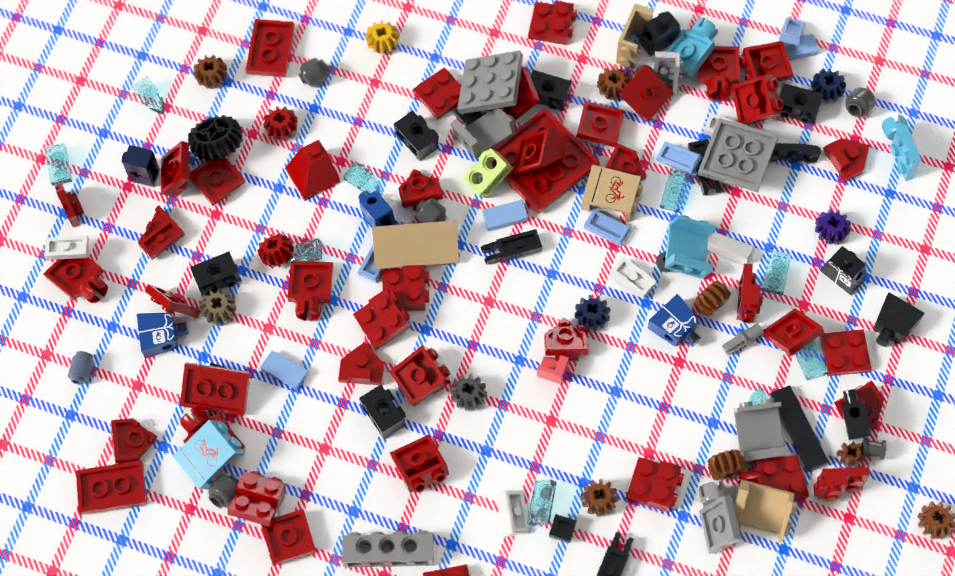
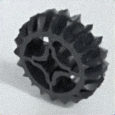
M216 115L213 118L209 116L206 120L202 119V122L196 123L195 127L191 128V132L188 134V143L192 154L198 157L199 160L204 159L205 161L210 159L215 161L218 158L222 160L224 156L229 157V154L235 153L236 148L241 147L240 143L243 142L241 126L232 116L226 117V115L221 117Z

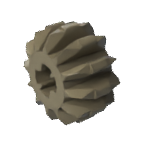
M220 288L217 293L210 290V296L203 295L204 302L200 303L202 317H206L208 323L214 321V324L217 326L220 321L226 324V318L233 319V312L237 310L234 305L236 303L234 297H230L231 295L228 291L223 293Z

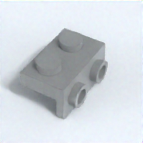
M655 51L653 72L667 86H672L673 94H677V88L682 85V75H679V73H683L684 61H680V52Z

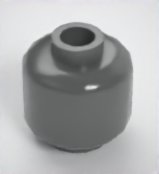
M314 57L300 66L301 73L298 75L304 85L308 83L309 86L316 87L328 79L330 71L323 59L319 60Z
M858 87L848 96L845 106L850 115L862 118L867 116L875 106L876 99L869 89Z
M430 198L427 201L423 199L416 207L418 210L416 218L421 223L445 221L447 215H445L446 208L434 198Z
M232 475L219 476L208 489L210 502L218 508H228L234 495L237 494L236 486L239 480Z

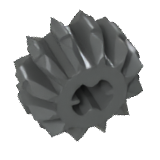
M471 373L467 379L461 375V381L454 380L453 385L455 387L450 388V393L453 394L451 400L452 402H457L456 406L458 409L464 405L466 412L469 410V406L476 410L477 404L483 405V398L487 397V392L485 391L486 384L480 383L481 378L479 376L473 380Z

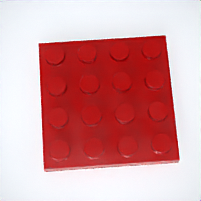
M543 108L516 129L514 136L493 148L513 166L520 137L550 129L565 139L561 159L544 167L513 175L510 172L504 178L508 185L537 214L541 213L590 173L592 165H600V161L546 108ZM497 160L491 163L492 168L496 167Z

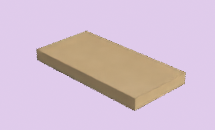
M456 220L372 227L375 269L396 268L407 265L459 263Z

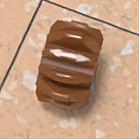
M214 54L210 58L205 55L203 60L198 58V64H194L193 75L200 86L204 85L207 89L210 85L216 89L217 83L223 85V79L227 78V66L221 57L216 59Z
M614 66L611 67V70L605 68L603 73L598 75L597 87L600 95H605L606 100L613 97V100L616 101L617 97H620L618 93L630 80L628 72H623L622 67L618 70H615Z
M719 280L714 281L699 294L694 305L705 316H710L726 303L731 292L724 283L722 284Z
M725 450L724 452L712 455L707 460L709 473L713 480L716 481L735 478L746 471L745 459L739 450Z
M602 478L599 479L598 484L592 479L590 486L584 485V492L581 493L580 498L584 500L582 507H589L588 514L596 511V517H600V512L603 511L604 515L607 516L609 515V509H616L614 503L618 502L619 497L615 495L617 489L610 488L612 484L610 481L604 485ZM603 496V499L596 500V497Z
M931 501L928 506H922V512L917 515V518L921 521L917 525L918 527L925 528L922 532L923 535L929 532L931 533V540L935 539L936 536L942 540L945 538V534L950 536L953 533L955 513H949L951 506H947L945 509L942 501L938 505Z

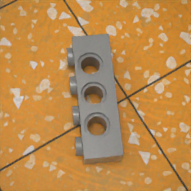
M422 530L416 531L415 534H406L404 531L384 534L383 532L376 531L371 532L370 535H361L359 532H350L348 535H342L343 567L434 566L433 533ZM409 544L417 546L413 552H407L405 547ZM364 545L372 547L368 553L360 552V548ZM385 545H393L394 549L389 553L382 550Z

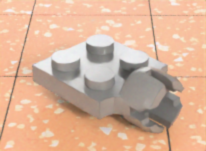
M713 481L703 484L698 490L703 505L699 513L709 554L718 553L742 539L732 496L727 495L723 482H719L717 486Z

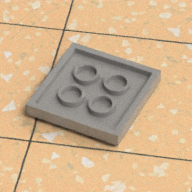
M520 50L465 59L457 108L460 114L516 105L523 61V53Z
M719 118L698 170V175L758 193L777 144L778 135Z

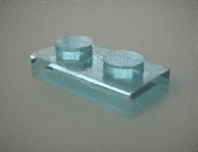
M65 143L44 147L51 185L55 186L61 182L62 184L72 182Z
M670 169L659 208L680 213L690 174Z
M770 250L762 291L778 295L784 294L791 254Z
M815 340L795 353L806 381L827 375L828 370Z
M546 479L534 482L527 519L528 524L532 526L549 525L557 485L556 481Z

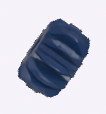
M829 68L826 72L824 69H821L819 73L813 76L811 88L815 92L822 93V98L825 99L826 103L830 99L835 102L838 97L841 98L843 96L846 82H844V75H839V70L832 72L831 68Z
M589 294L588 300L582 297L580 304L575 305L576 312L574 313V318L578 319L577 324L579 326L585 324V330L592 327L596 331L597 325L603 328L605 327V322L610 320L608 314L611 309L606 307V300L600 301L599 295L592 299V296Z

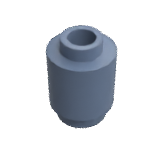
M77 351L72 357L67 375L72 383L82 385L89 381L94 363L92 354L85 351Z

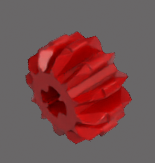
M276 106V110L269 109V115H264L265 122L263 126L267 130L266 132L269 137L273 136L275 140L282 137L285 141L287 135L292 137V131H297L298 119L292 109L288 110L286 106L280 109Z
M279 232L275 236L271 233L269 238L264 237V242L259 243L257 251L262 263L273 269L276 265L280 268L283 263L288 264V259L293 258L294 246L286 235L283 236Z

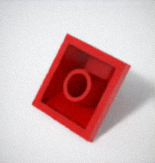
M550 129L520 137L511 174L517 175L538 169L561 159L565 139Z
M319 139L301 148L285 167L286 172L304 201L340 183L332 161Z

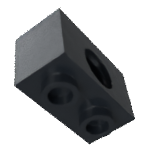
M533 70L531 79L540 99V102L537 104L548 106L552 110L564 111L571 93L572 81Z
M784 83L779 96L783 102L782 115L780 116L797 119L802 123L815 124L823 94Z
M413 110L394 123L395 135L419 161L439 148V135L433 128L430 129L425 119L421 115H417ZM421 133L422 135L415 136L414 134Z
M230 251L190 267L201 296L210 295V290L216 293L219 288L232 287L241 281ZM217 273H220V274H221V275H220L219 277H217V278H212V276H213L214 274H217Z
M379 385L359 397V401L382 438L386 439L406 426L405 418L407 416L401 406L396 407L394 404L395 398L389 389L385 390L382 385ZM382 408L390 409L386 414L379 413V410Z

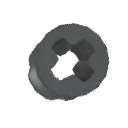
M863 437L861 455L879 457L880 460H884L887 441H871Z

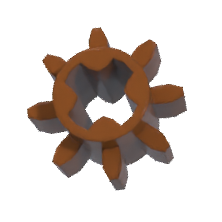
M854 441L849 445L842 443V450H838L836 453L840 457L838 464H843L846 468L852 466L859 467V461H864L865 456L861 455L863 447H858Z

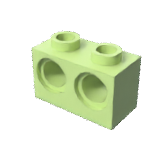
M490 148L484 151L480 156V160L466 171L463 180L479 196L487 198L514 167L498 151ZM497 160L496 167L492 169L491 163ZM480 175H482L483 180L480 184H478L477 179Z

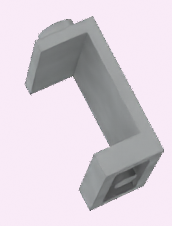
M503 108L490 109L488 113L465 127L457 119L450 123L454 137L475 159L479 158L484 151L495 148L516 134L514 125H516L515 120L510 114L507 115Z
M774 398L763 399L759 405H752V401L739 403V407L733 408L739 451H741L745 461L789 455L788 446H784L778 409L781 406V402H774Z

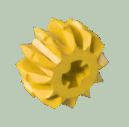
M381 19L379 24L373 22V27L368 26L365 40L367 41V46L373 48L374 53L380 50L383 55L384 51L387 50L391 53L392 47L397 48L399 34L396 26H392L390 21L384 24V21Z

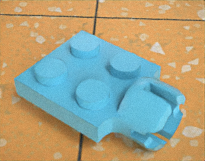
M703 17L697 20L692 29H683L666 51L680 52V61H684L683 74L690 77L695 75L716 47L712 40L717 35L718 29L715 28L716 25L707 19L704 22L705 18Z
M898 114L897 121L891 116L886 118L882 122V129L886 138L892 140L890 145L891 154L893 157H896L899 173L903 174L905 181L914 178L921 162V157L909 131L906 118Z

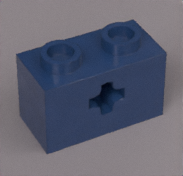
M129 145L127 152L125 151L122 155L121 162L130 182L154 187L160 168L153 150Z

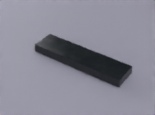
M789 385L769 394L770 398H774V402H781V406L778 407L779 416L807 472L828 465L829 461L791 386Z

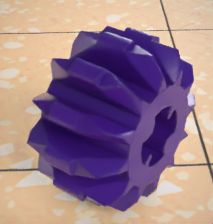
M831 208L827 213L822 211L820 216L816 218V227L814 229L815 233H819V240L825 238L826 244L832 241L834 245L838 241H845L846 236L851 231L849 228L851 221L846 220L847 214L840 215L839 209L836 213H833Z

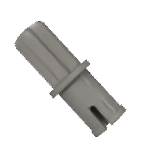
M756 323L744 332H738L737 336L724 343L722 348L727 355H731L744 346L748 347L750 342L764 335L761 326Z

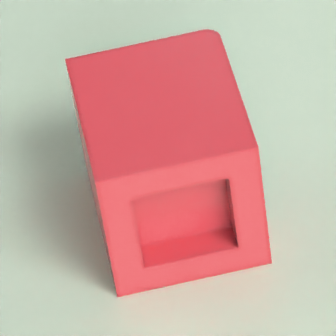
M560 355L559 361H555V359L543 357L541 365L537 367V377L561 385L568 368L569 358Z

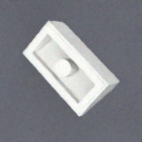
M714 232L708 243L707 251L741 264H747L754 246Z
M503 490L497 494L496 498L503 537L530 534L523 490Z

